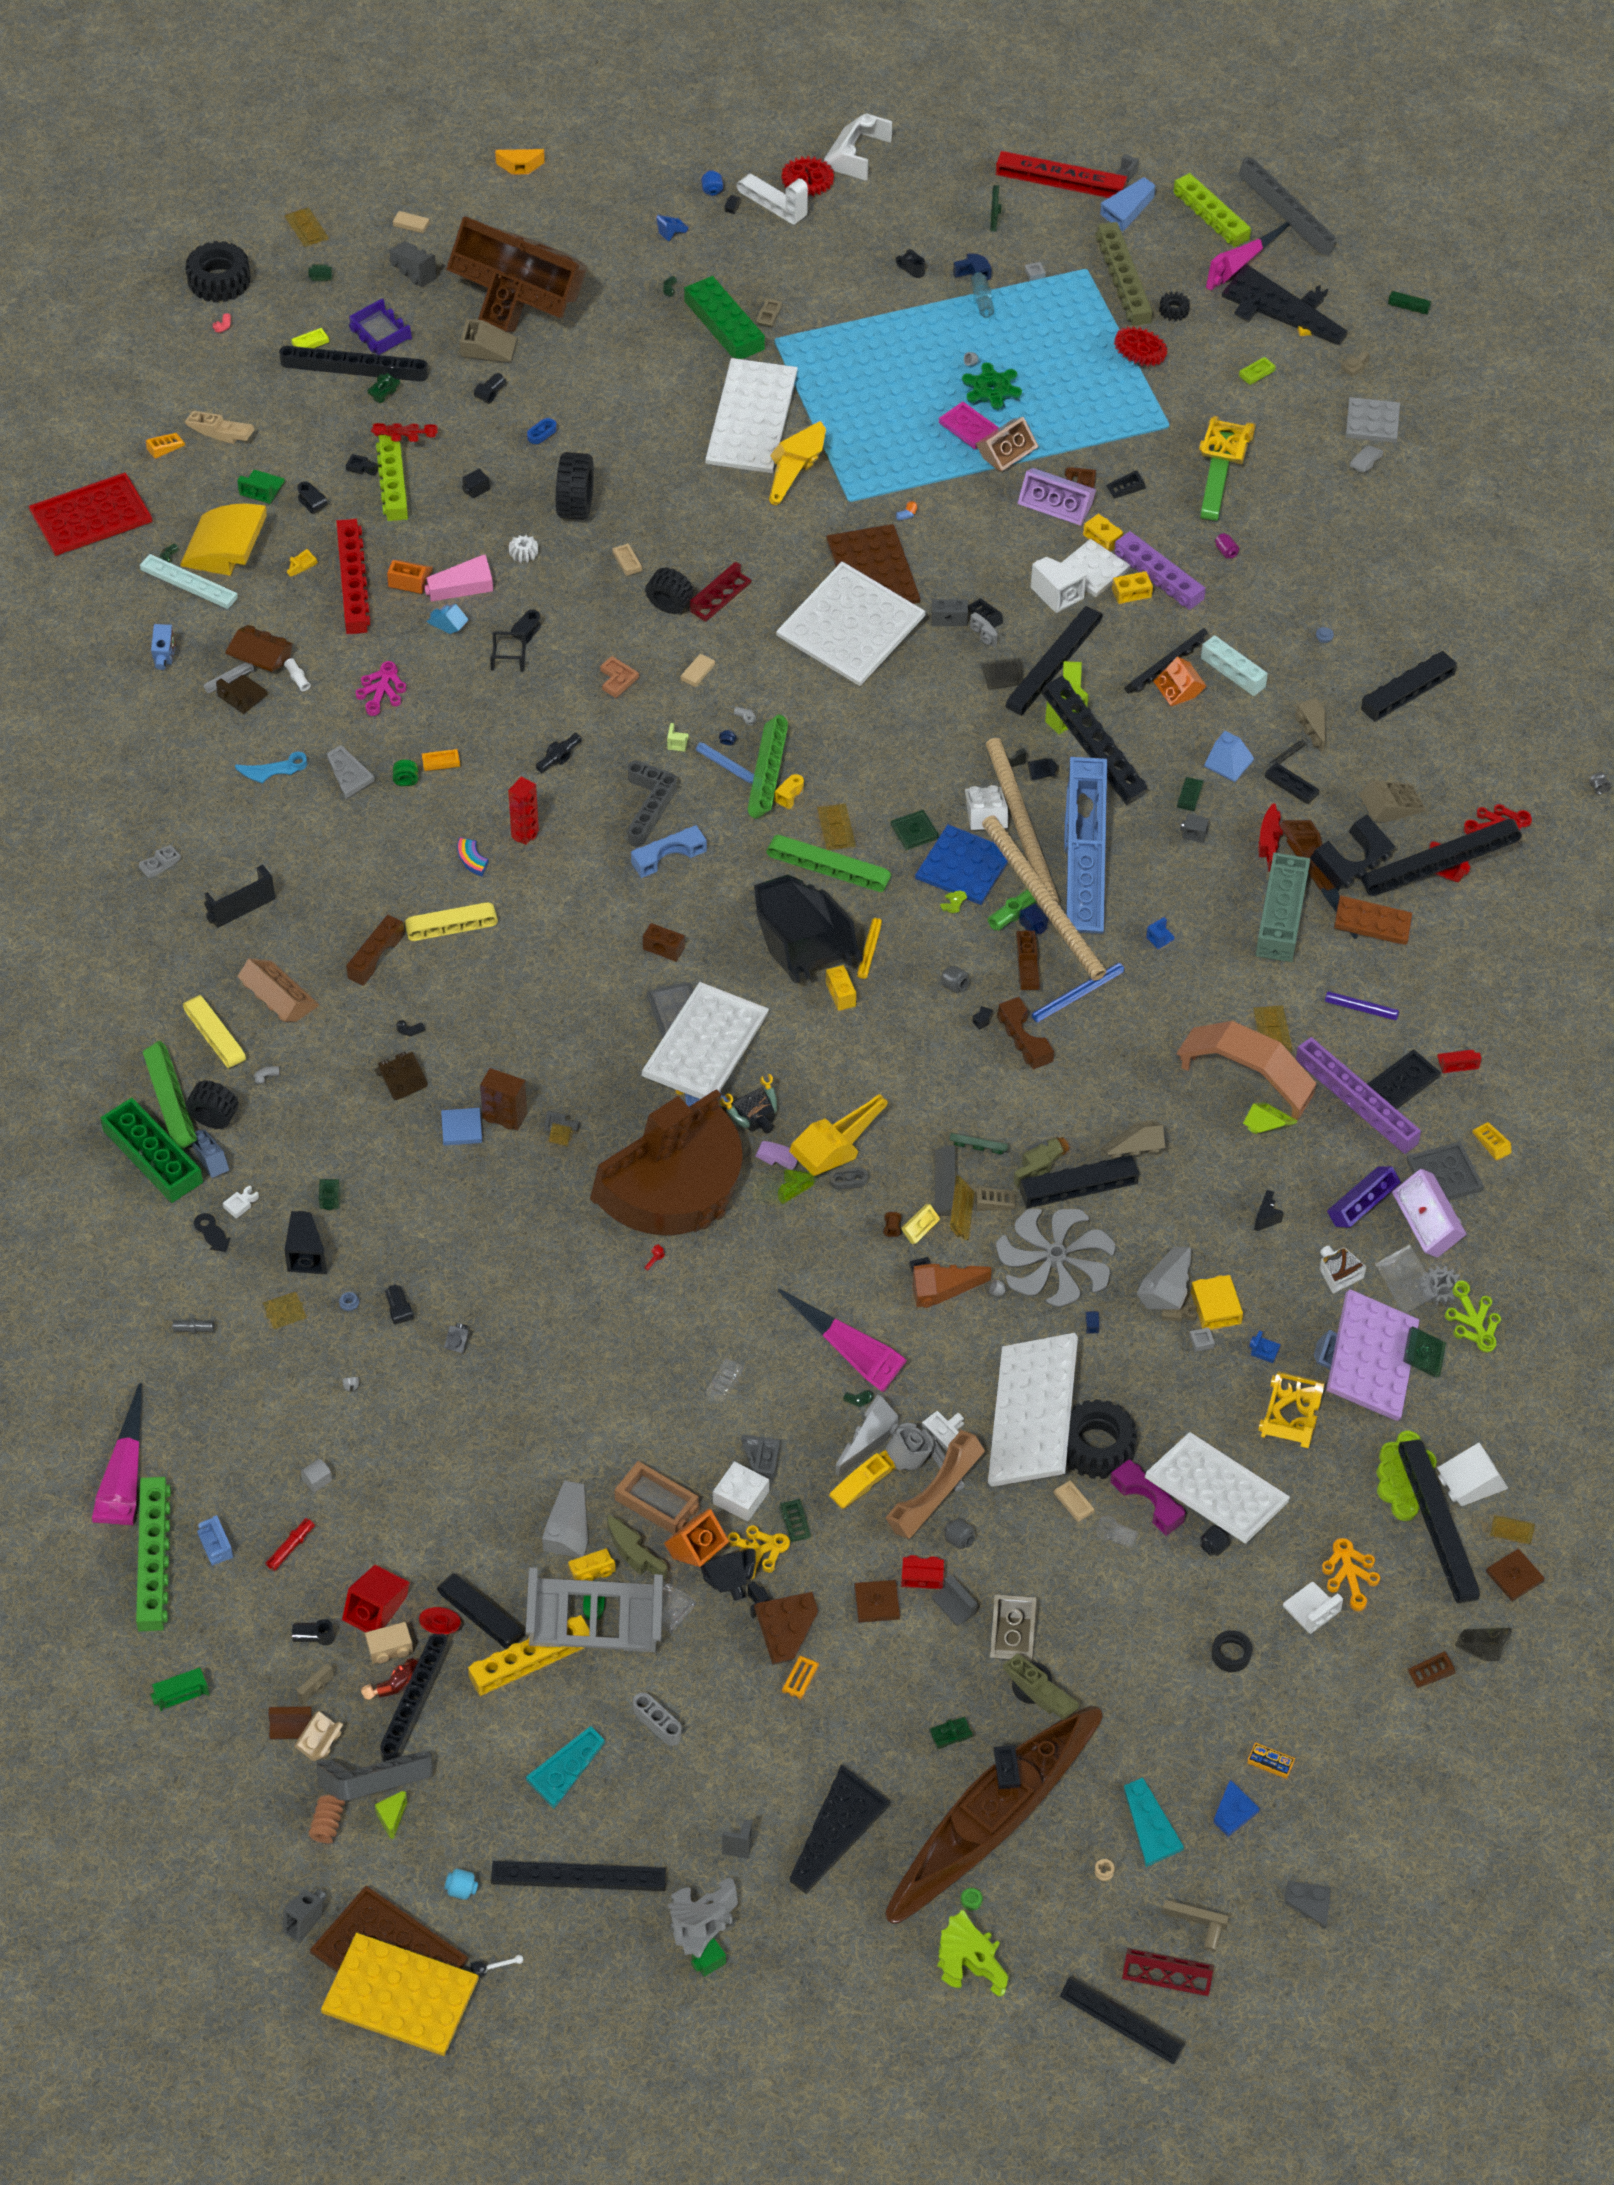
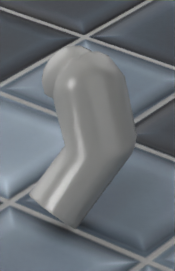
M735 707L734 715L743 717L746 724L753 725L756 722V717L752 710Z
M279 1066L263 1067L255 1072L253 1076L255 1077V1083H264V1077L280 1076Z

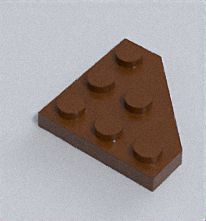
M812 1592L754 1605L772 1665L792 1661L795 1658L818 1613Z

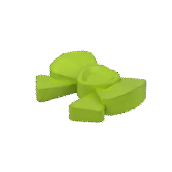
M961 890L954 893L951 892L945 895L946 899L950 900L951 903H941L940 906L943 911L947 910L949 913H957L960 911V905L967 898V895Z

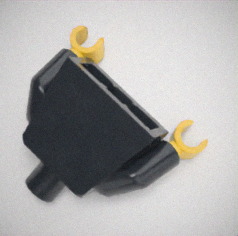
M753 1538V1544L749 1545L747 1539L744 1540L743 1543L747 1548L746 1551L745 1548L706 1561L701 1566L704 1581L720 1593L730 1590L734 1601L744 1598L745 1594L742 1586L750 1582L756 1564L758 1542L755 1538Z

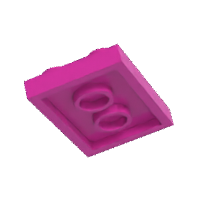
M963 401L939 417V423L974 449L977 448L976 442L999 428Z

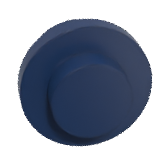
M725 730L719 733L720 743L731 746L736 741L737 736L732 731Z

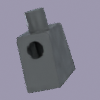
M317 1889L314 1893L303 1890L283 1909V1933L301 1943L321 1918L322 1902L326 1899V1894L320 1889Z

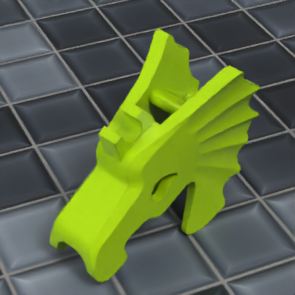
M961 1910L956 1916H950L948 1927L941 1931L938 1956L940 1961L937 1963V1967L942 1968L944 1972L941 1980L951 1987L961 1988V1980L963 1979L962 1966H966L975 1976H983L992 1982L991 1992L999 1997L1004 1996L1008 1975L994 1958L1000 1943L996 1941L992 1944L989 1941L992 1937L990 1932L982 1935L974 1927L964 1910Z

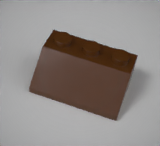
M246 625L237 630L225 654L273 672L284 666L285 661L290 659L293 643L288 642L283 637H275L270 632L257 630L252 625Z

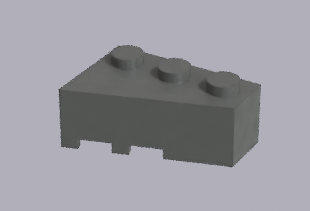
M406 241L389 250L390 263L396 266L403 275L408 276L412 283L417 284L420 288L436 279L434 254L428 255L426 250H418L417 246Z

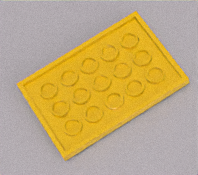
M356 1933L322 2005L321 2013L445 2056L479 1978L474 1973Z

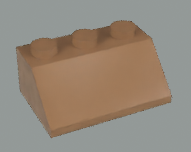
M1024 417L1010 420L975 443L983 459L998 471H1003L1039 447Z

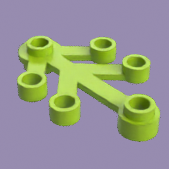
M1458 1281L1453 1286L1452 1292L1455 1297L1460 1298L1468 1316L1457 1312L1455 1308L1447 1309L1444 1316L1448 1321L1457 1320L1475 1328L1477 1334L1466 1330L1464 1326L1458 1325L1453 1330V1335L1456 1338H1467L1476 1342L1477 1347L1481 1351L1491 1352L1496 1347V1339L1493 1335L1501 1321V1317L1497 1313H1492L1487 1319L1489 1326L1485 1331L1482 1324L1488 1308L1492 1305V1299L1489 1296H1483L1479 1300L1480 1308L1478 1313H1476L1467 1295L1470 1291L1469 1284L1465 1281ZM1483 1300H1486L1488 1302V1305H1485L1483 1303ZM1449 1312H1452L1454 1314V1317H1451L1449 1315ZM1491 1318H1495L1497 1322H1493ZM1457 1330H1461L1463 1334H1459Z

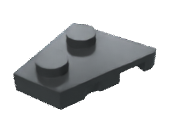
M742 1434L741 1442L752 1471L764 1477L774 1478L780 1440Z
M1288 1881L1285 1904L1293 1909H1297L1305 1917L1312 1918L1322 1928H1326L1331 1887Z

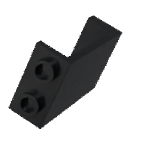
M263 864L257 867V881L217 901L208 892L205 893L206 901L204 905L208 912L206 917L211 924L214 923L219 928L275 900L273 876Z

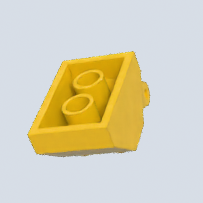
M821 421L780 442L770 455L777 465L769 495V502L772 505H778L782 501L799 471L803 468L805 470L809 469L814 465L813 462L819 458L818 455L822 451L826 428Z
M879 1094L833 1125L826 1118L810 1124L791 1144L789 1152L813 1176L855 1160L858 1150L852 1145L853 1142L887 1106L888 1101Z

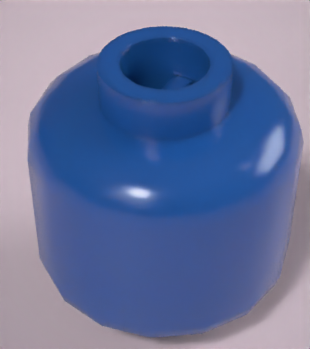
M708 171L702 176L701 183L704 193L715 196L723 190L721 174L716 171Z

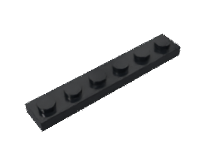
M1203 628L1130 682L1124 688L1128 694L1133 690L1137 692L1144 686L1143 682L1147 681L1149 683L1156 678L1155 673L1159 672L1161 674L1176 657H1179L1182 653L1184 656L1193 650L1192 646L1194 644L1197 647L1205 641L1203 637L1208 634L1206 629Z
M1072 1976L1068 1978L1059 1996L1173 2065L1177 2062L1185 2046V2043Z

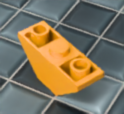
M544 149L495 150L496 164L512 175L530 174L545 163Z

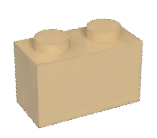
M406 1622L365 1633L372 1664L385 1663L389 1659L396 1657L404 1658L413 1653Z

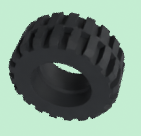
M226 241L204 243L203 246L199 245L196 247V250H193L186 259L185 268L188 287L200 299L203 297L208 302L210 300L216 303L222 300L227 302L228 299H236L237 295L241 296L244 290L246 291L249 287L251 275L248 256L239 246L237 247L233 243L228 244ZM214 270H227L222 273H209Z
M564 452L560 456L555 495L556 513L560 518L585 520L589 517L594 482L593 457L590 454Z
M1094 1399V1402L1086 1400L1083 1401L1082 1405L1078 1403L1073 1406L1070 1416L1066 1463L1069 1462L1068 1467L1072 1471L1076 1469L1078 1470L1077 1474L1081 1476L1087 1474L1089 1478L1095 1479V1476H1100V1479H1105L1107 1475H1111L1115 1469L1127 1460H1133L1137 1440L1136 1424L1133 1419H1130L1131 1415L1126 1410L1122 1411L1123 1407L1118 1404L1115 1406L1111 1401L1107 1400L1106 1402H1101V1399ZM1097 1429L1111 1434L1116 1442L1105 1448H1094L1085 1444L1079 1436L1086 1431Z

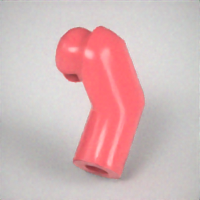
M225 313L222 317V323L219 321L214 322L213 329L215 332L222 333L230 328L231 315Z

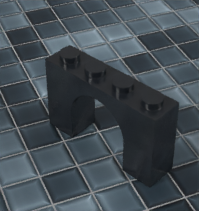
M1368 814L1356 821L1348 831L1363 848L1365 860L1359 862L1347 860L1329 840L1315 849L1310 857L1338 891L1343 887L1347 889L1354 883L1356 878L1360 880L1367 873L1366 871L1376 869L1380 865L1379 862L1382 860L1386 862L1393 856L1392 851L1395 849V845Z

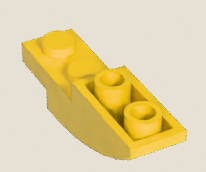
M886 1449L880 1454L876 1453L861 1464L829 1494L842 1510L871 1490L875 1483L896 1469Z

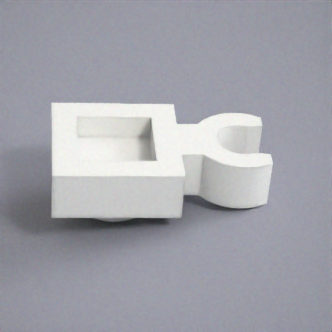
M248 1186L244 1189L242 1195L236 1192L223 1202V1208L237 1219L251 1208L250 1202L257 1201L259 1194L255 1192L249 1195L252 1192V1187Z

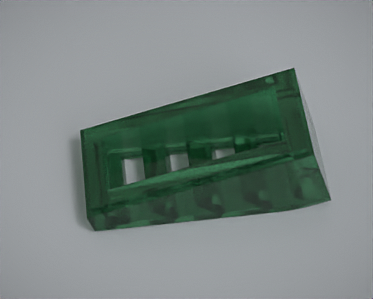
M796 1499L780 1503L779 1510L790 1542L793 1543L811 1538L801 1500ZM795 1509L797 1510V1512H795V1513H791V1514H788V1513H787V1511H790V1510H795ZM799 1516V1519H797V1520H793V1521H790V1520H789V1518H793V1517ZM799 1523H801V1525H802V1526L796 1527V1528H792V1526H791V1525H795V1524H799ZM804 1530L805 1534L794 1536L793 1532Z

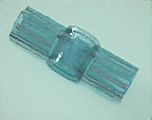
M975 273L971 277L974 303L977 304L980 315L984 318H989L994 314L991 287H988L985 275Z

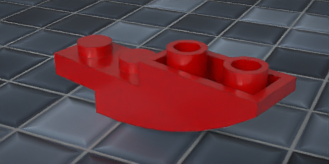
M1276 803L1271 804L1263 818L1258 844L1259 858L1266 857L1268 872L1271 870L1273 853H1276L1278 849L1279 836L1283 835V830L1279 825L1280 811H1277Z

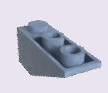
M206 1130L195 1131L197 1141L191 1145L209 1176L213 1178L229 1171L224 1152Z

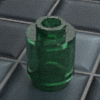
M312 264V267H308V277L312 278V281L332 280V266Z

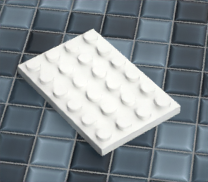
M1191 1432L1154 1464L1145 1475L1146 1479L1245 1544L1290 1499L1288 1495Z

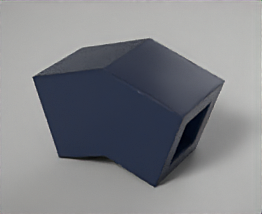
M1085 1311L1086 1334L1099 1333L1098 1311Z

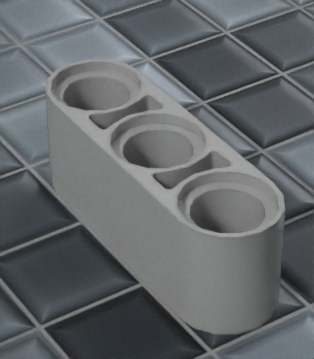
M643 1692L636 1694L633 1699L635 1716L665 1744L669 1746L679 1744L682 1738L681 1724L649 1694ZM642 1704L647 1705L646 1707H643V1708H642V1707H639V1705H642ZM661 1718L660 1721H655L653 1719ZM671 1731L676 1732L675 1734H668Z

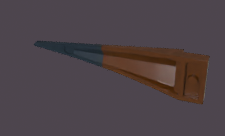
M1283 820L1280 827L1288 838L1287 843L1296 856L1310 858L1315 849L1322 845L1320 833L1311 820ZM1310 859L1308 873L1336 912L1340 897L1338 890ZM1350 932L1352 937L1357 939L1358 934Z

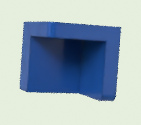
M1165 917L1147 927L1146 938L1157 949L1175 939L1166 929L1167 919Z

